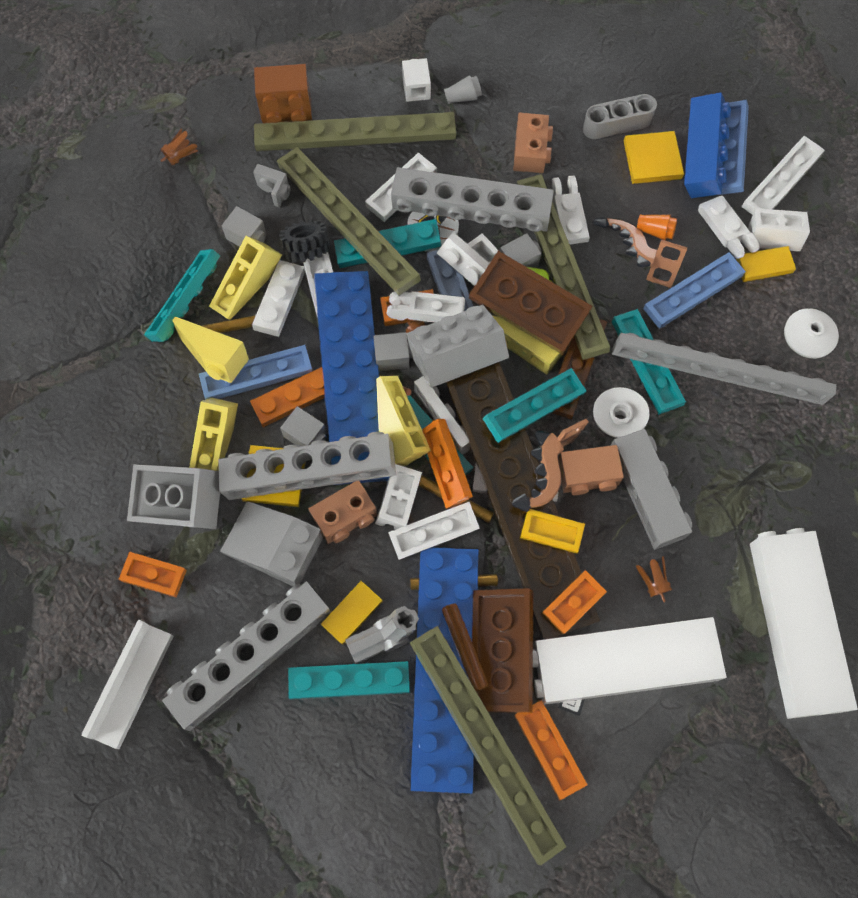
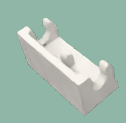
M755 208L748 226V230L757 238L759 248L761 249L789 246L790 251H801L810 233L807 212Z
M395 464L396 476L389 477L375 524L380 526L385 524L393 525L395 530L407 526L422 472Z

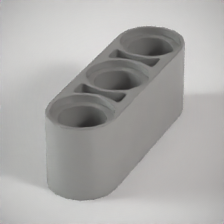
M641 94L593 105L586 112L583 133L590 139H600L644 129L652 122L657 101L651 95Z

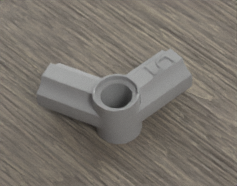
M406 606L397 608L389 616L374 623L373 627L346 639L345 641L355 664L383 651L390 652L407 644L410 641L408 636L416 630V623L419 620L415 610H410Z

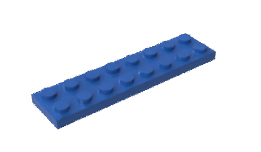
M368 271L314 273L329 442L339 441L340 438L345 436L367 437L369 433L379 432L376 380L379 378V371L375 356L373 337L375 333ZM370 452L361 453L357 460H365ZM341 456L333 457L330 461L331 465L337 464ZM389 477L362 480L360 483L388 481Z
M428 548L420 551L417 638L438 626L466 674L442 613V608L449 604H457L472 641L473 590H478V549ZM416 655L411 791L473 793L474 754Z

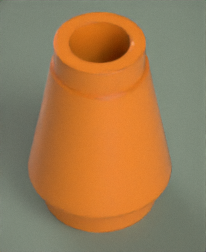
M640 214L637 228L662 240H666V238L673 239L677 218H672L671 215Z

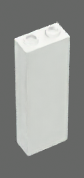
M804 528L788 530L786 534L776 535L775 531L758 534V538L750 543L787 719L858 710L816 531L805 532Z
M714 617L538 640L533 644V668L537 667L538 679L534 680L535 693L537 698H542L544 705L714 682L727 678Z

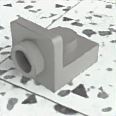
M257 164L253 172L257 186L266 192H271L274 206L280 207L283 200H287L291 190L286 173Z

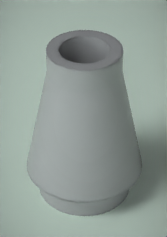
M469 75L451 87L444 89L448 104L477 100V97L482 96L477 76L471 77Z

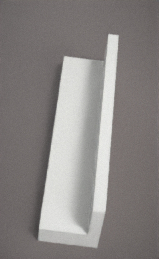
M141 620L137 621L82 732V736L97 740L115 749H120L174 637L173 635L152 627Z

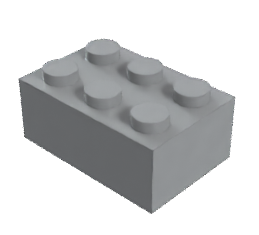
M484 305L470 307L462 313L446 316L438 322L427 326H419L414 331L406 333L413 360L431 388L509 358L504 330Z

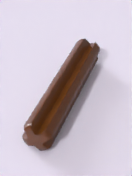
M449 604L442 608V613L468 679L475 691H480L488 687V681L457 604Z

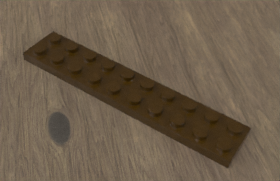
M497 362L450 380L446 384L464 432L469 440L470 448L524 589L530 588L533 590V615L542 639H552L563 634L542 612L582 573L573 552L520 538L527 512L514 507L512 501L522 494L532 498L531 491L533 489L541 492L536 485V481L545 478L535 473V468L539 466V463L531 455L533 447L525 428L498 443L483 420L490 412L514 400L501 365ZM553 499L545 505L530 508L560 517ZM593 605L566 633L599 622L600 619L595 606Z

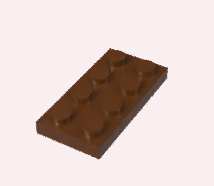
M497 251L469 294L470 300L479 305H484L490 312L562 355L593 307L500 251Z
M530 588L473 590L472 643L488 681V687L476 691L488 712L532 713L533 590Z

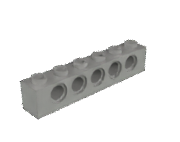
M397 167L391 191L392 209H397L401 212L412 211L423 213L427 216H446L454 220H473L481 224H500L508 228L520 227L536 232L547 231L554 190Z
M372 432L367 437L360 438L345 436L340 438L339 441L334 442L319 440L312 442L311 445L301 447L299 445H287L283 449L275 451L260 449L255 454L248 455L233 453L228 455V458L218 459L219 491L228 500L396 476L393 442L389 434H384L383 432ZM370 452L365 460H357L361 453ZM341 456L337 464L329 465L333 457ZM313 460L309 468L302 469L304 462ZM284 464L281 472L274 473L278 465ZM256 468L255 474L247 478V473L251 469Z
M307 581L302 585L300 583L294 585L286 593L287 598L281 603L275 602L267 607L263 612L264 617L258 622H250L244 626L239 632L241 636L232 643L228 641L221 645L215 651L216 656L208 663L203 661L191 671L192 676L184 683L179 681L167 690L168 696L162 702L184 730H193L330 615L331 611ZM297 607L302 610L298 620H287V613L290 609ZM269 627H277V637L272 641L264 640L265 630ZM246 646H253V657L250 660L242 661L240 658L241 650ZM225 665L229 666V677L224 681H218L216 676L218 669ZM203 685L206 690L205 696L202 700L195 702L192 693L197 686Z

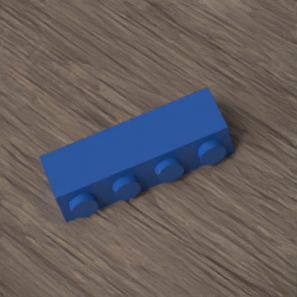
M722 92L691 98L684 182L690 198L722 194V183H726L727 180L724 161L728 160L725 140L729 139V126L726 121L731 116L729 102H725Z

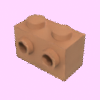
M518 114L513 171L543 173L545 163H550L552 148L547 147V142L552 140L553 126H548L549 115Z
M617 445L561 452L558 458L563 493L571 492L572 495H582L589 492V489L597 488L600 491H611L616 489L624 478Z
M360 481L353 482L308 508L328 544L333 541L335 543L343 541L350 535V531L358 526L360 529L367 527L375 520L374 517L377 516L376 507Z

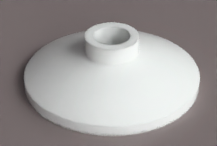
M816 309L796 311L789 317L784 327V336L787 344L794 352L806 358L824 357L831 353L838 343L839 333L835 322L827 314ZM811 327L815 328L818 332H814Z
M621 387L612 388L603 392L595 401L593 417L597 426L603 432L619 438L646 427L649 420V407L645 399L636 391ZM622 415L625 419H619L615 416Z

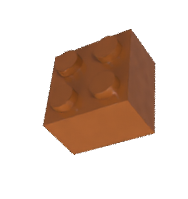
M306 64L254 68L255 94L262 123L312 120L311 94Z

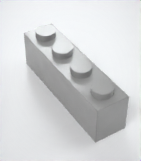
M642 429L614 439L611 446L617 445L624 476L623 481L654 550L686 539L692 533V521L689 515L683 512L679 504L680 495L668 480V469L665 463L660 461L657 456V446L653 437L648 436L646 430Z

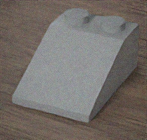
M133 464L127 521L216 529L220 498L219 471L202 468Z
M247 501L220 552L294 586L301 583L323 539V534L320 528L298 518Z

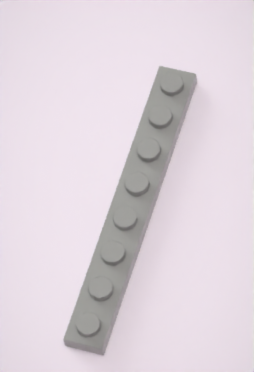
M620 333L613 345L612 355L824 405L836 395V384L828 383L820 378L803 377L795 372L778 371L766 365L758 366L746 363L741 359L720 357L712 352L695 351L688 346H675L666 344L662 340L645 339L634 333Z

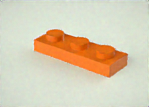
M322 367L251 400L250 403L262 427L290 415L297 406L303 409L325 398Z
M436 419L423 428L422 431L431 449L427 455L446 509L454 508L473 496L446 420Z
M542 700L532 705V713H517L514 715L559 800L588 785Z

